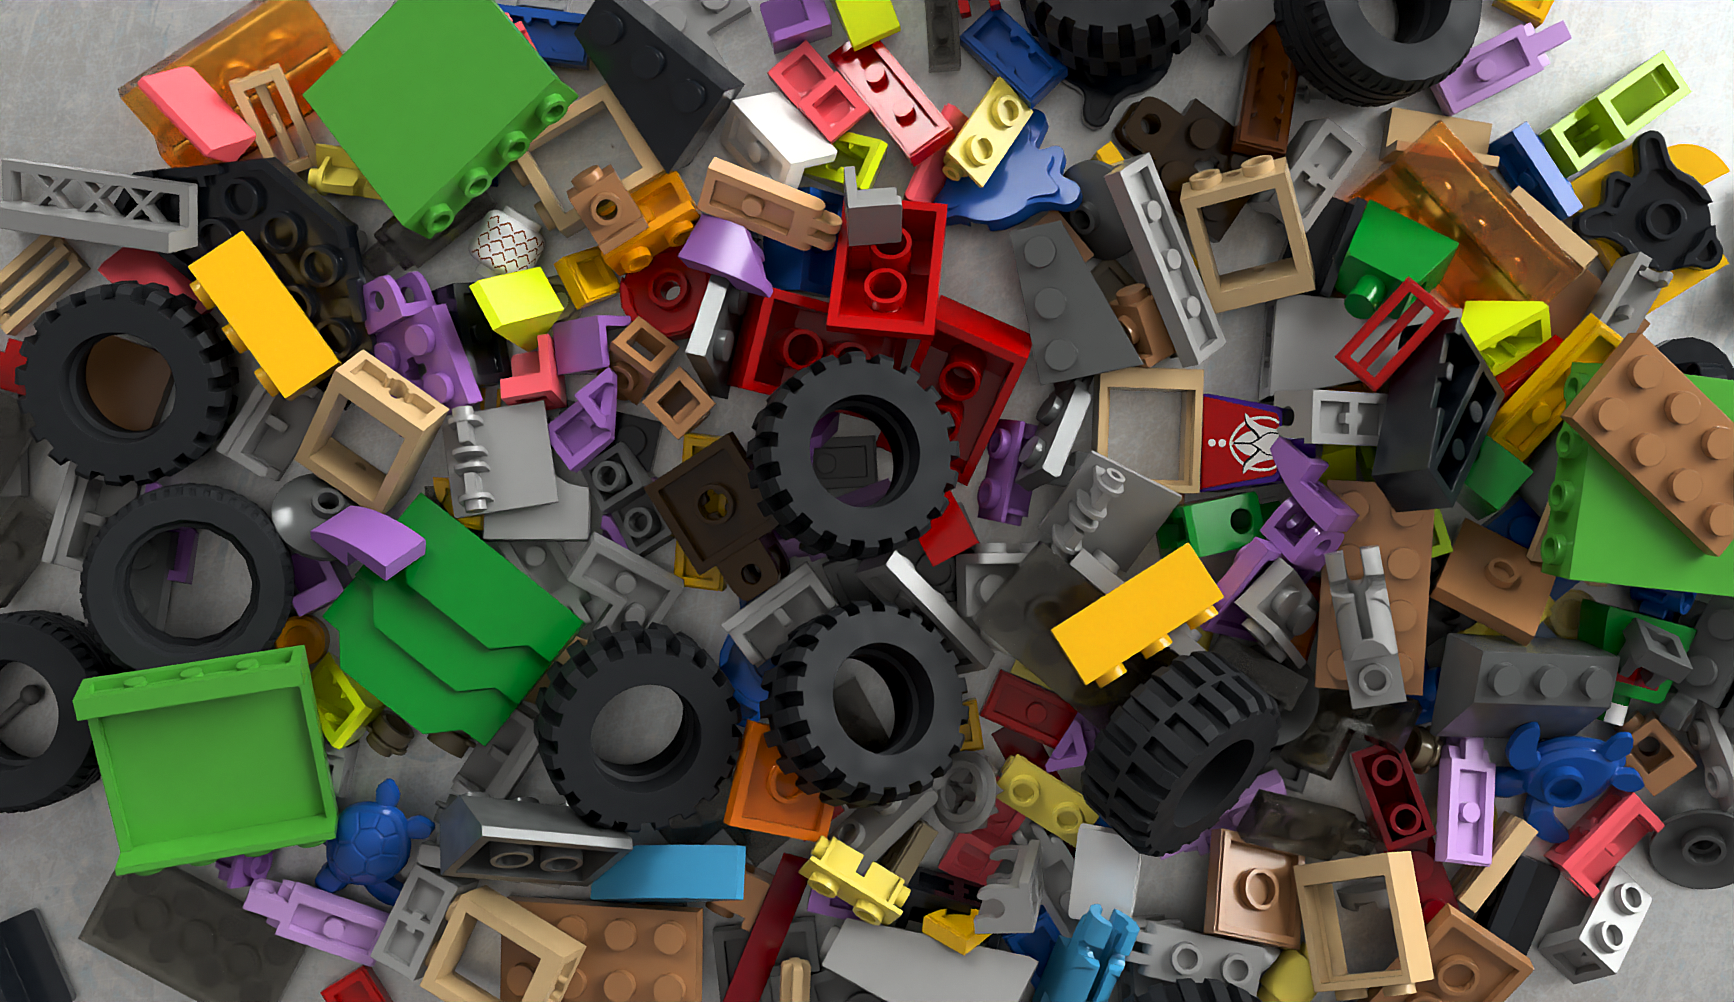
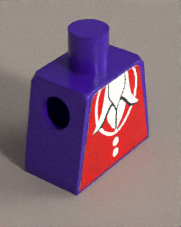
M1203 394L1200 492L1221 493L1284 484L1285 482L1278 471L1270 448L1280 436L1277 433V428L1282 425L1291 426L1293 424V409H1283L1273 405L1214 394ZM1286 438L1308 458L1322 457L1323 444H1304V438Z

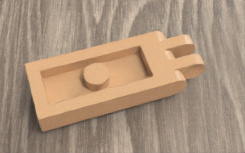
M714 157L708 167L697 209L739 224L748 230L802 251L810 250L812 246L822 250H832L837 239L835 234L840 231L842 225L840 216L824 210L826 205L820 198L717 157Z

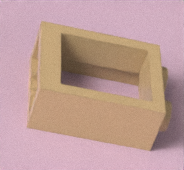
M607 83L572 103L568 107L569 111L558 122L549 125L530 143L527 152L522 157L509 163L520 184L523 187L532 184L541 201L534 204V208L549 231L558 228L566 238L586 228V225L575 208L565 213L530 152L607 107L642 166L641 169L621 180L630 195L666 173ZM608 199L602 200L598 203L596 212L600 214L615 205V203Z
M1271 155L1257 156L1243 162L1240 169L1220 173L1219 169L1204 170L1192 175L1189 178L1190 182L1183 183L1180 202L1205 291L1215 314L1315 290V269L1286 156L1274 160ZM1275 188L1293 257L1219 275L1201 207Z
M363 349L334 371L294 460L313 472L318 478L326 481L352 499L359 506L385 514L407 494L449 408ZM348 400L405 438L387 475L331 437Z
M1129 367L1095 374L1091 450L1108 458L1110 390L1181 392L1178 480H1151L1181 494L1182 499L1179 503L1185 504V494H1200L1204 369Z
M1411 851L1387 852L1293 866L1314 993L1335 991L1336 1001L1367 998L1366 988L1382 986L1384 996L1417 993L1416 982L1434 979ZM1385 876L1401 969L1348 974L1332 883Z
M484 885L464 894H459L450 904L445 915V920L448 924L441 939L435 942L426 957L425 966L428 968L419 986L444 1002H503L455 972L478 920L541 958L521 1002H561L587 946L489 886Z

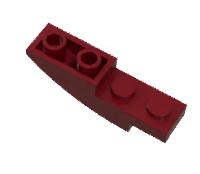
M1395 736L1349 753L1358 795L1376 853L1411 851L1424 925L1426 926L1447 903L1461 912L1443 863L1435 861V842L1433 836L1437 834L1400 736Z

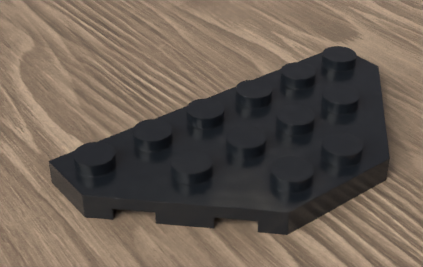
M276 157L227 163L221 162L145 170L132 174L198 184V246L173 253L157 252L191 282L197 279L188 268L189 265L243 231L260 251L342 364L363 349L375 357L374 345L377 344L375 334L369 335L365 327L367 315L363 285L366 284L356 225ZM125 188L114 203V206L122 215H128L138 205ZM143 190L147 194V196L152 192L148 190ZM165 193L154 204L168 221L180 223L179 195ZM145 213L141 216L142 218H149ZM333 374L315 386L325 393ZM348 400L344 410L347 411L355 407L356 404Z

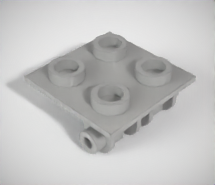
M544 400L473 411L472 406H459L452 409V415L445 417L442 423V432L455 519L559 502Z
M1091 450L1038 525V530L1052 536L1054 542L1051 547L1052 551L1060 558L1068 559L1071 555H1077L1082 548L1091 555L1096 549H1099L1118 564L1121 571L1126 573L1180 502L1182 495Z

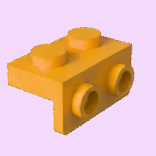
M677 171L670 174L665 173L631 194V197L645 217L649 228L604 255L601 252L605 263L619 276L644 269L652 262L655 255L670 246L678 247L685 244L702 213L697 209L693 197ZM616 204L599 215L606 216L615 210Z

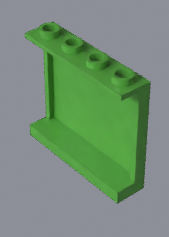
M398 0L303 94V97L402 226L431 239L436 233L448 228L453 222L454 216L474 197L483 194L490 187L492 180L511 161L522 157L527 152L530 143L549 125L558 122L579 95L558 78L495 0Z
M1572 362L1571 373L1564 386L1565 410L1603 365L1602 363ZM1684 374L1734 422V380ZM1563 420V427L1559 431L1556 440L1558 461L1555 481L1552 483L1548 494V502L1551 508L1548 529L1540 548L1543 561L1541 572L1569 580L1734 597V539L1720 557L1706 555Z
M305 645L82 680L73 699V705L77 721L86 719L88 721L120 849V855L115 866L116 876L131 873L139 876H148L158 873L166 867L184 864L206 866L220 858L243 854L247 857H258L268 854L273 849L295 845L302 848L319 846L327 840L336 839L339 811Z

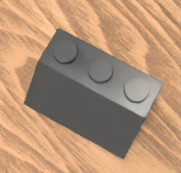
M1447 633L1430 733L1434 736L1510 738L1519 726L1529 722H1537L1541 732L1539 739L1547 740L1560 736H1575L1611 707L1620 657L1581 639L1534 637L1526 647L1506 636Z
M468 792L459 795L440 814L441 876L588 887L633 850L631 837L626 832H623L621 826L616 821H614L613 827L609 829L593 823L589 813L580 816L569 807L567 802L559 805L543 804L533 797H518L512 800L490 798V795L484 792Z

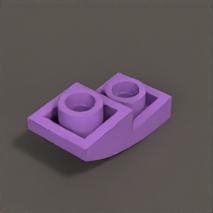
M350 505L310 531L312 540L346 566L359 560L385 581L422 557L426 551V539L415 531L385 514L361 506Z

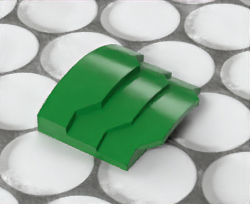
M420 492L397 521L426 539L425 554L387 581L363 564L355 574V578L322 617L339 631L340 668L422 734L463 730L486 747L586 623Z

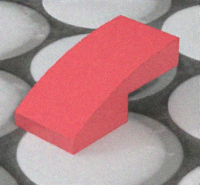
M807 40L802 42L767 72L769 79L831 144L871 112L870 108L839 72H834Z
M996 798L995 806L999 812L989 816L987 828L974 830L971 834L955 832L939 861L938 868L952 876L986 886L987 876L994 874L1002 860H991L989 858L991 851L998 846L1008 845L1013 838L1011 834L1019 829L1026 816Z

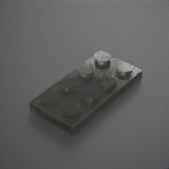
M1041 540L971 619L979 628L1099 730L1106 728L1111 721L1110 716L1119 705L1122 707L1131 697L1130 693L1140 684L1144 685L1151 679L1152 673L1162 666L1168 667L1172 664L1173 659L1176 658L1165 648L1148 659H1145L1139 651L1122 662L1127 672L1106 686L1100 688L1095 680L1084 685L1053 638L1050 630L1104 595Z
M176 866L166 867L162 871L148 876H139L135 873L116 876L114 870L78 937L79 940L197 1002H281L310 948L308 945L275 935L277 929L266 923L268 917L243 909V901Z

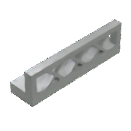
M1148 152L1109 164L1115 169L1106 174L1104 178L1133 246V249L1127 255L1139 283H1144L1146 288H1150L1176 350V353L1170 355V358L1179 357L1183 368L1199 365L1227 342L1152 157Z
M16 158L1 159L3 201H0V229L162 253H173L198 246V184ZM21 172L31 174L45 191L35 202L22 200ZM51 177H57L58 179L54 182ZM71 180H77L91 197L82 208H75L61 191ZM96 183L105 185L100 189ZM118 186L124 187L138 204L128 215H122L108 198ZM143 190H148L152 192L147 196V194ZM165 193L179 195L180 223L168 221L154 203ZM52 200L56 205L48 203ZM97 207H99V208L102 210V212H101V211H94V210H95ZM145 213L149 218H142L141 216Z

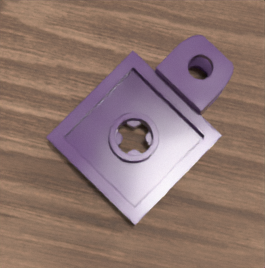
M408 272L397 280H394L389 275L379 276L363 285L367 315L365 327L369 335L377 334L375 335L377 344L374 345L375 358L449 408L447 415H452V409L455 407L473 406L483 401L446 303L436 304L430 286L420 272ZM407 288L412 290L414 302L407 303L405 298ZM377 292H379L384 299V307L382 310H380L375 303V296ZM424 363L427 373L421 379L418 364Z
M1294 496L1289 497L1275 510L1259 530L1268 540L1255 537L1237 552L1234 557V564L1222 579L1216 583L1224 595V598L1213 604L1218 614L1200 625V627L1205 631L1258 642L1241 625L1247 617L1236 605L1235 601L1278 557L1294 568L1306 585L1317 571L1319 572L1326 564L1324 554L1336 551L1344 539V534L1342 532H1325L1316 524L1301 537L1300 535L1308 527L1312 519L1299 505Z

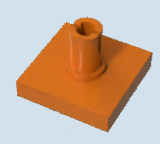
M747 719L723 823L733 827L817 842L821 835L827 838L834 806L822 803L819 799L820 792L807 795L796 787L795 782L798 776L795 773L784 775L776 764V760L781 757L777 747L768 748L763 733L771 731L770 725Z

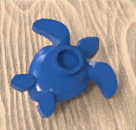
M1537 722L1521 725L1511 735L1506 744L1505 754L1510 765L1513 767L1496 766L1495 797L1511 798L1527 793L1523 808L1524 821L1538 831L1537 837L1550 843H1562L1569 839L1567 828L1558 820L1553 812L1554 806L1566 808L1586 803L1596 798L1610 785L1625 792H1636L1644 787L1640 774L1634 768L1624 767L1626 756L1631 753L1634 740L1631 733L1618 732L1606 742L1582 736H1560L1538 743L1541 732Z
M387 778L376 789V802L364 801L351 804L338 815L336 839H330L323 843L326 846L327 862L323 864L316 875L315 887L333 894L345 888L348 884L364 885L367 891L378 901L394 906L404 886L394 876L408 862L411 852V839L428 838L435 830V823L422 815L406 819L403 812L396 808L401 795L399 788L393 779Z

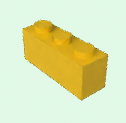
M243 231L188 266L197 279L189 284V286L208 311L217 306L229 323L221 328L240 354L248 349L261 365L260 368L254 371V374L272 397L281 393L285 399L293 401L333 374L342 365L260 251Z
M1188 542L1050 630V633L1082 683L1087 685L1095 680L1098 686L1102 688L1127 672L1122 662L1140 651L1144 658L1148 659L1173 643L1167 633L1186 622L1190 630H1193L1217 615L1218 612L1213 604L1224 598V595Z

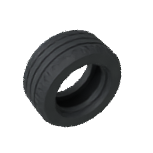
M180 483L154 489L135 498L119 509L103 524L91 541V546L88 547L86 558L83 561L79 593L82 594L80 602L84 610V619L88 620L87 627L90 632L92 631L96 643L100 642L102 645L101 649L110 655L114 663H120V667L126 671H137L271 649L282 633L289 617L294 596L295 574L291 551L283 544L276 528L271 522V518L256 503L248 500L241 494L234 493L235 491L224 489L217 485ZM180 527L206 529L233 544L246 560L252 581L250 602L240 619L220 633L199 639L175 637L149 623L136 607L130 588L132 563L141 547L158 533Z

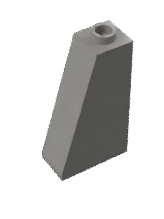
M1292 295L1265 302L1258 401H1274V391L1329 390L1362 383L1357 376L1334 356L1368 319H1358L1350 315L1344 306L1345 299ZM1425 306L1407 326L1424 323L1433 311ZM1446 307L1450 312L1444 319L1458 317L1461 321L1462 309ZM1386 317L1350 357L1358 363L1397 319L1393 320ZM1401 333L1367 368V371L1373 377L1397 352Z
M846 918L841 928L834 925L830 929L820 949V953L826 956L822 963L824 968L884 1002H1020L1039 962L1029 956L978 945L964 956L926 934L883 925H872Z

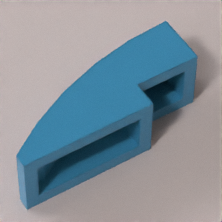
M635 845L631 852L591 884L590 900L617 903H688L743 900L746 846Z

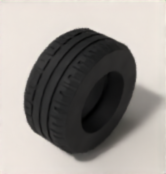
M1274 0L1273 3L1279 37L1286 54L1297 71L1319 92L1324 95L1327 94L1328 97L1335 101L1338 100L1343 104L1349 103L1355 107L1384 106L1423 91L1446 79L1448 75L1456 71V68L1460 67L1464 58L1469 54L1478 33L1482 9V0H1396L1399 27L1396 40L1393 41L1384 37L1372 27L1361 11L1358 0Z
M30 610L0 614V671L11 662H20L33 668L48 682L58 705L57 730L51 744L42 755L33 758L21 755L7 747L0 740V813L28 812L54 804L87 789L91 784L98 781L101 776L87 719L77 721L73 699L83 679L124 673L123 671L125 670L112 663L110 655L101 649L102 645L100 642L96 643L92 631L90 632L84 622L75 621L73 617L68 615L62 616V613Z

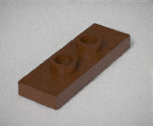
M1275 19L1249 42L1231 147L1233 152L1256 157L1271 155L1273 160L1285 157L1299 76V72L1283 48Z

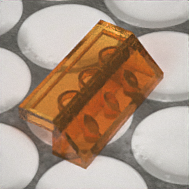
M253 0L118 88V92L122 101L154 135L159 155L171 168L221 163L222 161L204 157L138 88L137 82L142 77L178 67L189 66L194 68L246 122L229 87V81L238 77L242 79L249 76V73L257 70L261 72L269 69V66L279 63L305 118L313 113L314 110L303 97V94L345 51L310 0ZM275 82L265 83L286 129L290 128L294 123ZM249 89L246 93L270 141L277 134L256 89ZM255 140L237 161L258 149Z
M1441 120L1434 122L1397 159L1385 161L1348 197L1350 200L1360 197L1367 200V203L1371 199L1460 243L1444 278L1434 289L1452 308L1462 309V314L1466 301H1543L1548 305L1582 272Z

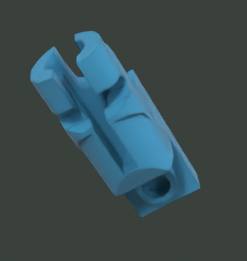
M1100 904L1091 905L1088 912L1079 920L1072 938L1058 936L1031 1002H1108L1113 987L1125 968V956H1130L1140 931L1137 923L1128 915L1115 908L1108 921L1101 916L1103 909Z

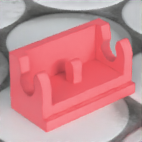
M1612 785L1568 830L1569 839L1562 843H1555L1543 856L1585 897L1590 896L1594 899L1600 893V890L1595 885L1648 832L1654 830L1656 833H1659L1665 825L1634 792H1625Z

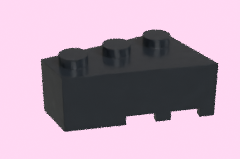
M595 0L574 32V35L667 174L690 165L730 107L731 100H735L745 85L643 0Z
M1458 317L1442 320L1392 374L1371 476L1396 513L1453 508L1505 396L1504 391ZM1422 324L1406 326L1400 335L1398 350Z

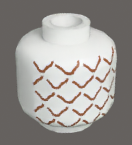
M507 205L503 212L499 210L489 211L482 220L468 247L471 256L480 262L475 271L485 278H491L533 268L546 244L544 237L538 233L542 225Z

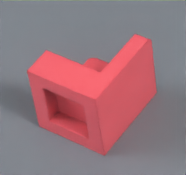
M549 334L538 335V351L515 354L511 357L512 377L500 379L501 399L508 406L544 400L546 411L567 407L565 375H557L554 340Z

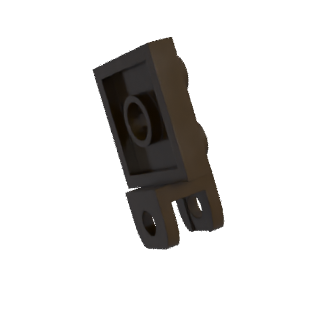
M1145 97L1140 101L1131 103L1112 130V137L1115 143L1131 157L1150 153L1173 212L1184 223H1186V219L1180 202L1183 183L1190 182L1189 178L1199 172L1194 167L1197 160L1206 162L1210 159L1215 165L1214 169H1219L1220 173L1240 169L1243 162L1256 157L1231 151L1235 127L1196 98L1190 100L1183 112L1179 113L1166 102L1156 97ZM1141 121H1143L1146 124V133L1143 131L1141 127ZM1251 195L1201 207L1210 242L1218 243L1221 241Z
M732 431L644 487V490L698 575L700 576L714 566H717L731 590L742 600L749 601L790 573L791 567L786 552L772 532L779 523L772 514L764 517L758 508L757 503L763 501L759 487L750 489L747 473L754 470V464L750 459L746 458V451ZM709 490H714L717 495L724 494L727 498L728 503L725 505L727 513L724 517L718 511L710 514L706 510L705 505L710 501L707 493ZM755 565L759 567L761 574L756 571Z

